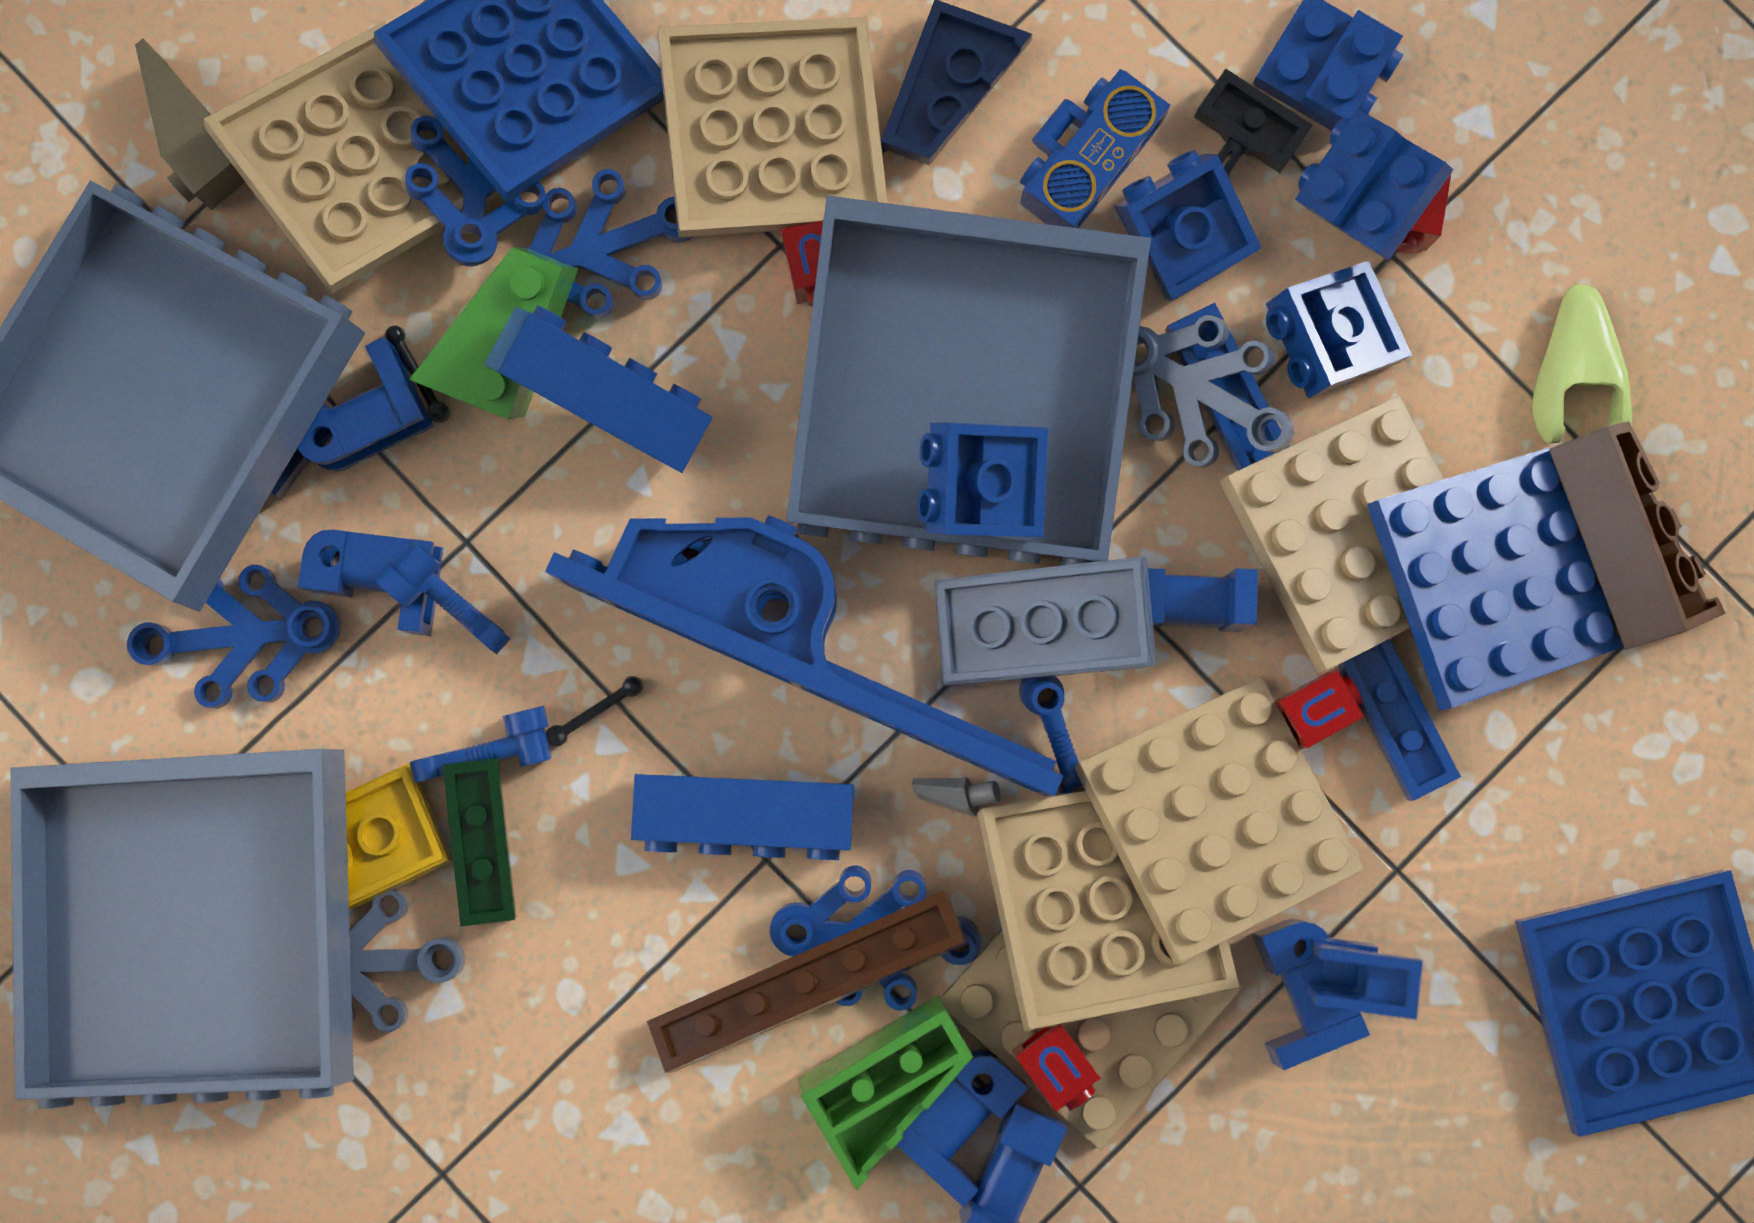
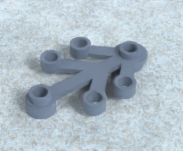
M1214 315L1202 316L1194 325L1158 335L1150 328L1139 326L1137 346L1145 344L1148 354L1144 361L1134 363L1133 371L1134 384L1142 414L1139 422L1142 435L1150 440L1164 441L1171 437L1175 429L1173 416L1169 412L1162 410L1156 380V376L1173 386L1186 441L1183 446V456L1190 465L1202 468L1211 466L1217 460L1219 447L1214 439L1207 436L1200 402L1245 427L1249 442L1259 450L1266 452L1281 451L1290 444L1294 436L1293 421L1285 412L1271 407L1258 410L1211 383V381L1245 371L1255 375L1267 372L1274 361L1273 351L1268 345L1256 340L1248 341L1237 351L1182 366L1167 357L1196 345H1201L1208 349H1217L1223 346L1228 339L1229 328L1224 320ZM1210 323H1216L1219 328L1218 335L1214 340L1207 342L1203 337L1204 328ZM1255 348H1261L1264 353L1262 363L1257 367H1251L1247 360L1248 354ZM1160 415L1164 420L1165 426L1161 433L1154 435L1150 430V422L1155 416ZM1278 421L1282 428L1281 435L1276 440L1269 441L1265 436V428L1270 422ZM1204 441L1208 446L1209 452L1205 459L1198 461L1193 455V449L1197 443Z
M396 889L375 898L372 908L350 930L351 995L372 1015L373 1024L383 1032H392L398 1027L401 1028L407 1021L408 1008L401 999L395 997L388 998L363 972L420 971L427 980L442 983L458 976L465 965V953L462 946L457 941L447 937L431 940L422 949L362 950L389 922L398 921L406 915L409 908L408 899L403 892ZM387 896L395 897L399 903V909L393 916L387 915L382 909V902ZM355 908L349 911V919L352 917ZM440 949H446L452 954L453 962L448 969H442L436 963L435 957ZM385 1005H392L398 1011V1020L393 1025L387 1024L382 1018V1009ZM352 1006V1023H353V1020H354V1017H355V1012H354V1008H353V1006Z

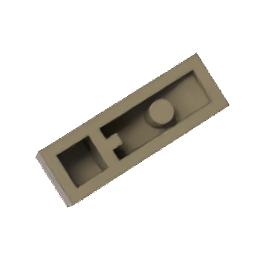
M142 38L135 44L160 156L174 171L167 179L188 202L197 197L212 210L243 185L245 181L206 131L204 118L211 115L165 60Z

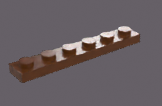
M941 891L650 1019L647 1023L665 1073H673L968 944L948 894L945 891Z

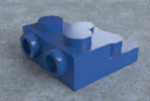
M1303 0L1252 84L1332 131L1342 119H1351L1357 109L1367 114L1369 113L1378 98L1369 93L1375 81L1379 78L1387 83L1404 54L1396 50L1403 35L1360 10H1357L1354 17H1351L1324 0Z
M1357 109L1351 119L1344 118L1333 128L1330 135L1331 148L1320 164H1311L1304 170L1298 183L1300 192L1295 200L1313 214L1389 261L1454 169L1445 161L1405 139L1395 129Z
M1196 150L1188 151L1167 164L1171 173L1155 182H1153L1151 176H1147L1125 187L1122 192L1126 199L1114 205L1128 235L1151 238L1148 264L1167 300H1175L1262 249L1218 154H1202L1198 156Z
M1369 261L1288 287L1265 303L1269 310L1266 315L1267 329L1273 338L1277 340L1282 339L1290 357L1287 364L1288 376L1296 387L1304 388L1308 399L1348 385L1362 376L1398 364L1412 356Z
M930 423V434L927 433L922 437L919 449L922 465L929 467L928 489H923L920 492L917 502L919 519L922 522H926V533L1044 537L1048 428L967 423Z

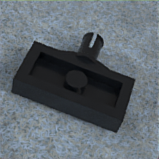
M1226 68L1194 115V118L1219 133L1226 142L1218 156L1221 163L1229 157L1224 165L1228 177L1243 153L1259 159L1281 174L1313 126Z

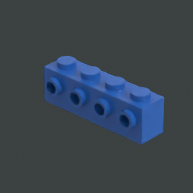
M539 305L536 306L533 313L515 306L484 365L665 465L683 473L713 418L697 408L701 398L674 383L669 392L654 384L653 382L657 376L656 372L631 358L628 359L625 366L608 357L612 350L611 346L586 332H583L579 340L562 331L567 322L566 320Z
M635 774L631 840L645 841L644 851L676 853L677 843L684 842L699 843V854L731 855L732 845L753 846V856L785 858L786 847L807 848V859L840 860V850H851L854 784Z

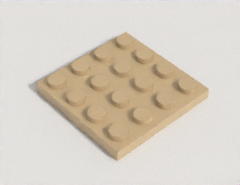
M866 17L658 27L657 39L679 237L781 231V229L821 221L824 219L826 195L888 203Z
M385 21L204 118L206 131L331 295L445 228L422 201L412 198L407 193L405 175L410 166L417 163H425L432 166L438 175V189L461 213L463 210L464 195L427 153L418 151L411 143V125L413 121L421 116L436 117L375 45L374 31L386 25ZM443 127V139L467 165V154ZM422 130L418 133L421 138L426 140L436 137V134L431 130ZM417 177L412 181L418 187H427L431 184L430 180L425 177ZM496 191L485 199V204L500 196V194Z
M1400 395L1238 470L1219 481L1318 674L1410 629L1367 504L1378 499L1444 480Z
M1262 676L1089 757L1074 766L1174 966L1365 870L1281 711L1275 704V700Z
M1086 791L984 808L977 813L1024 1032L1240 988L1228 940L1174 966Z
M1001 928L940 998L948 1012L1050 1104L1012 1051L1039 1029L1024 1032ZM1238 981L1240 988L1061 1024L1101 1079L1092 1085L1096 1092L1085 1103L1071 1111L1065 1105L1057 1112L1101 1151L1244 986Z

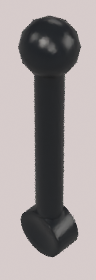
M390 326L385 331V338L396 347L410 374L413 375L419 366L404 342L405 331L399 326ZM416 383L429 405L427 411L429 418L439 424L446 422L450 416L449 408L445 403L437 400L431 388Z
M636 676L627 677L620 689L563 726H551L546 732L548 743L552 746L564 745L568 740V735L625 697L638 696L643 690L642 680Z

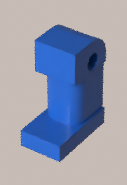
M385 337L365 346L381 378L382 384L335 407L330 408L323 404L297 447L303 457L325 470L335 472L346 470L371 456L435 427L428 416L413 381L409 380L411 376L396 347ZM332 437L331 442L326 446V442Z
M322 530L314 534L305 545L302 554L298 588L311 593L352 598L353 589L387 593L374 579L389 563L394 566L417 543L441 564L444 548L434 546L432 541L342 530ZM340 553V559L338 563L334 565V558L337 554ZM441 565L434 571L438 577H440ZM421 593L408 609L401 605L397 630L431 637L435 601L426 594Z
M1148 568L1153 628L1158 626L1217 628L1219 631L1241 632L1257 624L1258 569L1236 568L1224 577L1165 575L1166 569Z
M1289 919L1251 933L1267 972L1281 976L1302 1027L1265 1043L1273 1064L1282 1070H1286L1370 1036L1360 1012L1318 1007L1313 1004L1311 996L1306 994L1308 981L1322 982L1324 960L1319 959L1311 950L1312 937L1329 938L1325 930L1314 923ZM1302 939L1304 941V950L1300 955L1296 956L1294 951L1295 944Z
M1312 937L1311 950L1319 959L1324 960L1322 982L1308 981L1306 987V994L1311 996L1315 1006L1417 1020L1423 961L1420 958L1378 953V947L1373 943Z
M979 1049L971 1051L973 1058L927 1110L924 1108L904 1131L903 1138L897 1144L905 1154L963 1207L968 1204L979 1190L976 1180L952 1157L992 1112L1001 1119L1028 1089L1026 1083L995 1054ZM985 1073L991 1076L989 1084L982 1088L974 1086L972 1084L974 1077Z
M1017 1100L1003 1116L997 1128V1137L976 1181L979 1191L959 1211L961 1223H1020L1019 1218L1044 1164L1049 1167L1051 1166L1068 1129L1065 1123Z

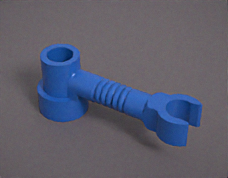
M417 543L394 566L389 563L374 579L382 589L407 609L421 593L426 594L496 655L511 639L497 624L467 602L466 599H463L459 593L434 573L441 564Z
M1056 676L1022 679L1019 686L1020 699L1029 711L1039 715L1042 719L1051 748H1053L1052 751L1055 753L1054 757L1056 758L1060 774L1063 775L1060 795L1070 794L1075 788L1083 787L1074 769V766L1079 761L1073 748V743H1071L1072 740L1069 738L1070 734L1066 728L1067 726L1061 711L1064 704L1063 685ZM1051 688V698L1045 703H1038V694L1043 689Z
M539 706L502 716L507 734L505 738L410 762L415 783L444 776L442 765L449 762L499 757V761L518 756L520 767L552 759L544 729L549 727L545 707Z

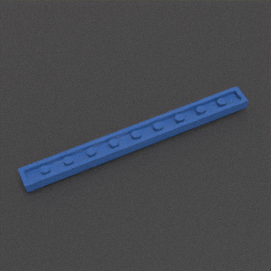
M1214 302L1169 324L1165 331L1168 333L1194 325L1199 318L1205 315H1214L1222 320L1224 319ZM1210 323L1204 328L1203 337L1207 342L1217 337L1219 332L1217 324ZM1229 330L1227 341L1217 349H1208L1201 345H1196L1176 353L1183 366L1237 351L1239 348ZM1245 371L1211 381V383L1258 410L1269 407L1255 378L1249 372ZM1203 403L1237 471L1277 453L1255 448L1247 438L1245 427ZM1277 421L1270 422L1265 428V436L1269 441H1274L1281 435L1282 430ZM1390 639L1338 665L1343 676H1348L1359 690L1363 701L1359 707L1408 801H1414L1461 777Z

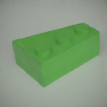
M512 247L409 380L505 419L525 417L534 392L484 365L515 306L533 313L536 306L539 305L561 317L578 269L530 249Z
M937 995L798 1078L801 1098L856 1190L866 1181L870 1170L889 1149L893 1150L903 1138L904 1131L924 1108L927 1110L973 1058V1055L941 998Z

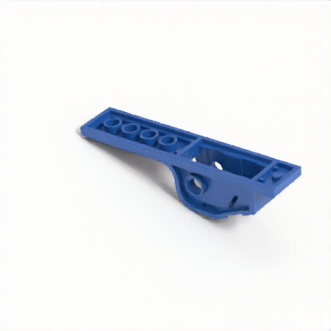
M769 515L764 523L753 518H715V523L666 524V518H630L608 567L602 565L603 562L574 549L569 558L554 552L545 572L570 588L1042 796L1055 797L1063 778V775L1053 771L1057 761L826 660L825 641L837 608V594L833 575L822 554L809 543L799 539V535L796 534L797 528L785 521ZM688 547L699 552L691 560H687L681 553ZM779 599L789 604L788 613L780 621L768 622L762 618L763 608L770 601Z

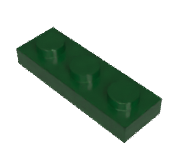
M499 757L444 763L442 767L460 927L515 920L517 915Z

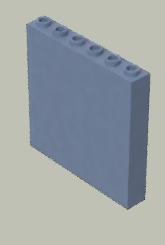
M90 180L0 327V500L170 601L200 612L365 335V332L348 320L353 311L331 297L323 295L320 302H317L306 296L310 288L295 278L281 272L278 278L274 279L265 274L268 266L252 255L239 249L235 257L223 251L226 244L207 231L197 227L192 235L182 230L185 224L182 219L164 208L156 205L153 211L149 212L141 208L144 200L128 189L115 183L112 190L109 191Z
M826 195L786 522L797 523V534L828 537L829 527L850 530L849 540L881 544L882 534L902 536V547L934 551L935 541L956 543V554L987 557L988 547L1009 550L1008 560L1040 564L1041 554L1062 556L1061 566L1107 561L1109 558L1151 238ZM930 423H967L1048 428L1044 537L926 533V522H922L919 519L917 502L920 492L923 489H928L929 467L922 465L919 449L922 437L927 433L930 434Z
M307 749L10 768L15 1100L38 1099V1108L48 1109L71 1106L74 1104V1098L90 1097V1106L101 1107L125 1103V1096L141 1095L143 1105L175 1102L177 1101V1094L194 1093L195 1103H208L229 1099V1092L246 1091V1100L261 1101L280 1098L281 1090L299 1089V1098L315 1099L333 1096L334 1087L354 1080L344 750Z

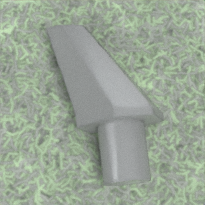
M967 777L913 779L911 784L914 792L920 799L973 817L977 816L979 806L1000 801V789L996 781L972 785Z

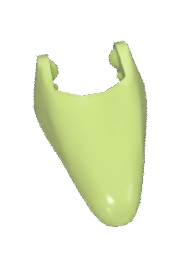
M1587 284L1573 285L1564 295L1549 346L1537 377L1532 411L1539 435L1547 443H1559L1565 433L1564 392L1576 385L1613 386L1610 402V425L1629 421L1632 426L1629 378L1624 358L1603 299L1597 289Z

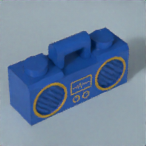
M1119 69L1110 82L1103 77L1097 81L1084 100V104L1089 107L1087 113L1072 101L1064 99L1033 137L1032 142L1034 145L1048 155L1049 158L1044 161L1037 157L1023 174L1020 183L1025 188L1022 192L1020 205L1045 224L1080 228L1163 124L1170 104L1125 70ZM1073 123L1079 130L1068 144L1063 147L1057 141Z

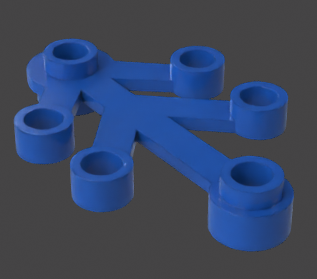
M421 116L413 121L411 125L412 145L418 151L427 153L464 195L462 213L438 189L437 172L428 164L417 163L408 168L405 175L406 191L412 198L422 201L445 227L443 234L444 248L454 261L468 267L481 265L490 260L497 248L498 234L524 216L535 215L543 209L545 189L538 181L521 192L534 193L538 197V200L535 202L522 200L520 197L521 193H519L513 199L484 216L485 199L494 194L496 189L469 157L466 165L443 139V126L436 118ZM422 130H431L436 134V137L426 140L421 138L418 133ZM417 177H425L430 180L431 184L427 187H418L412 181ZM464 233H474L480 237V240L475 243H468L461 238V235Z
M604 169L599 171L593 178L592 188L595 195L571 246L552 253L563 224L571 221L576 215L577 204L572 194L564 188H554L546 193L543 204L546 212L531 246L524 249H530L572 267H581L632 289L635 296L642 300H652L660 294L662 279L658 271L650 265L634 267L609 255L659 236H663L675 243L686 242L692 238L679 237L677 224H672L667 220L668 213L676 209L674 196L661 202L656 214L601 234L614 205L624 198L626 192L621 175L615 170ZM614 180L618 183V188L614 193L606 195L600 192L603 182ZM563 198L569 201L566 211L562 213L551 211V206L555 200ZM643 275H651L655 278L654 286L646 291L638 289L636 286L638 279ZM573 282L567 299L568 302L583 308L585 313L594 319L608 316L614 305L609 290L601 284H590L584 287ZM599 293L606 296V302L600 309L588 307V299L593 294Z
M255 564L249 565L242 570L239 576L241 590L247 595L263 598L285 619L262 621L224 590V585L220 578L205 604L209 605L232 625L172 632L164 625L146 622L139 624L130 632L127 639V650L131 658L137 663L148 666H161L168 663L174 654L233 647L213 673L200 679L194 689L195 698L200 705L208 708H221L227 705L232 697L231 686L262 648L267 643L287 641L265 670L256 671L248 680L247 687L251 697L257 701L269 703L278 700L283 695L285 690L284 680L306 653H322L336 643L340 635L341 623L338 614L331 606L314 600L300 603L276 583V577L270 569ZM262 572L265 577V584L260 590L254 591L250 586V579L255 573ZM319 618L323 629L318 636L310 637L307 633V625L312 619ZM160 636L164 643L163 649L159 654L153 655L149 649L150 641L154 637ZM269 676L274 682V689L269 695L263 696L259 691V683L264 677ZM216 682L221 688V694L216 701L210 702L206 696V689L211 683Z
M849 866L842 871L839 881L810 905L795 902L782 906L774 914L771 921L770 936L772 942L782 953L794 957L894 913L903 906L907 907L923 900L926 893L925 880L917 871L904 870L895 877L893 886L850 921H829L827 919L847 901L853 903L861 902L870 894L871 876L869 872L861 866ZM856 876L865 882V886L859 891H851L846 887L845 881L850 877ZM905 881H913L919 886V891L914 895L907 896L901 893L899 886ZM957 917L969 946L962 952L952 950L941 956L951 964L963 965L971 962L978 955L981 946L980 933L973 921L965 917ZM793 924H799L806 929L807 934L802 938L796 939L788 934L787 928ZM900 973L879 982L884 988L885 1001L892 1009L899 1011L907 1010L915 1003L917 986L914 979L908 974ZM904 985L911 992L905 998H896L890 991L894 986ZM863 990L840 999L836 1003L842 1006L854 1005L860 1000Z

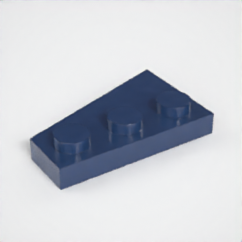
M934 0L882 136L881 148L930 165L1029 45L1032 33L940 0Z

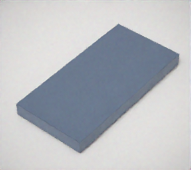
M1146 557L934 580L943 686L1157 667Z

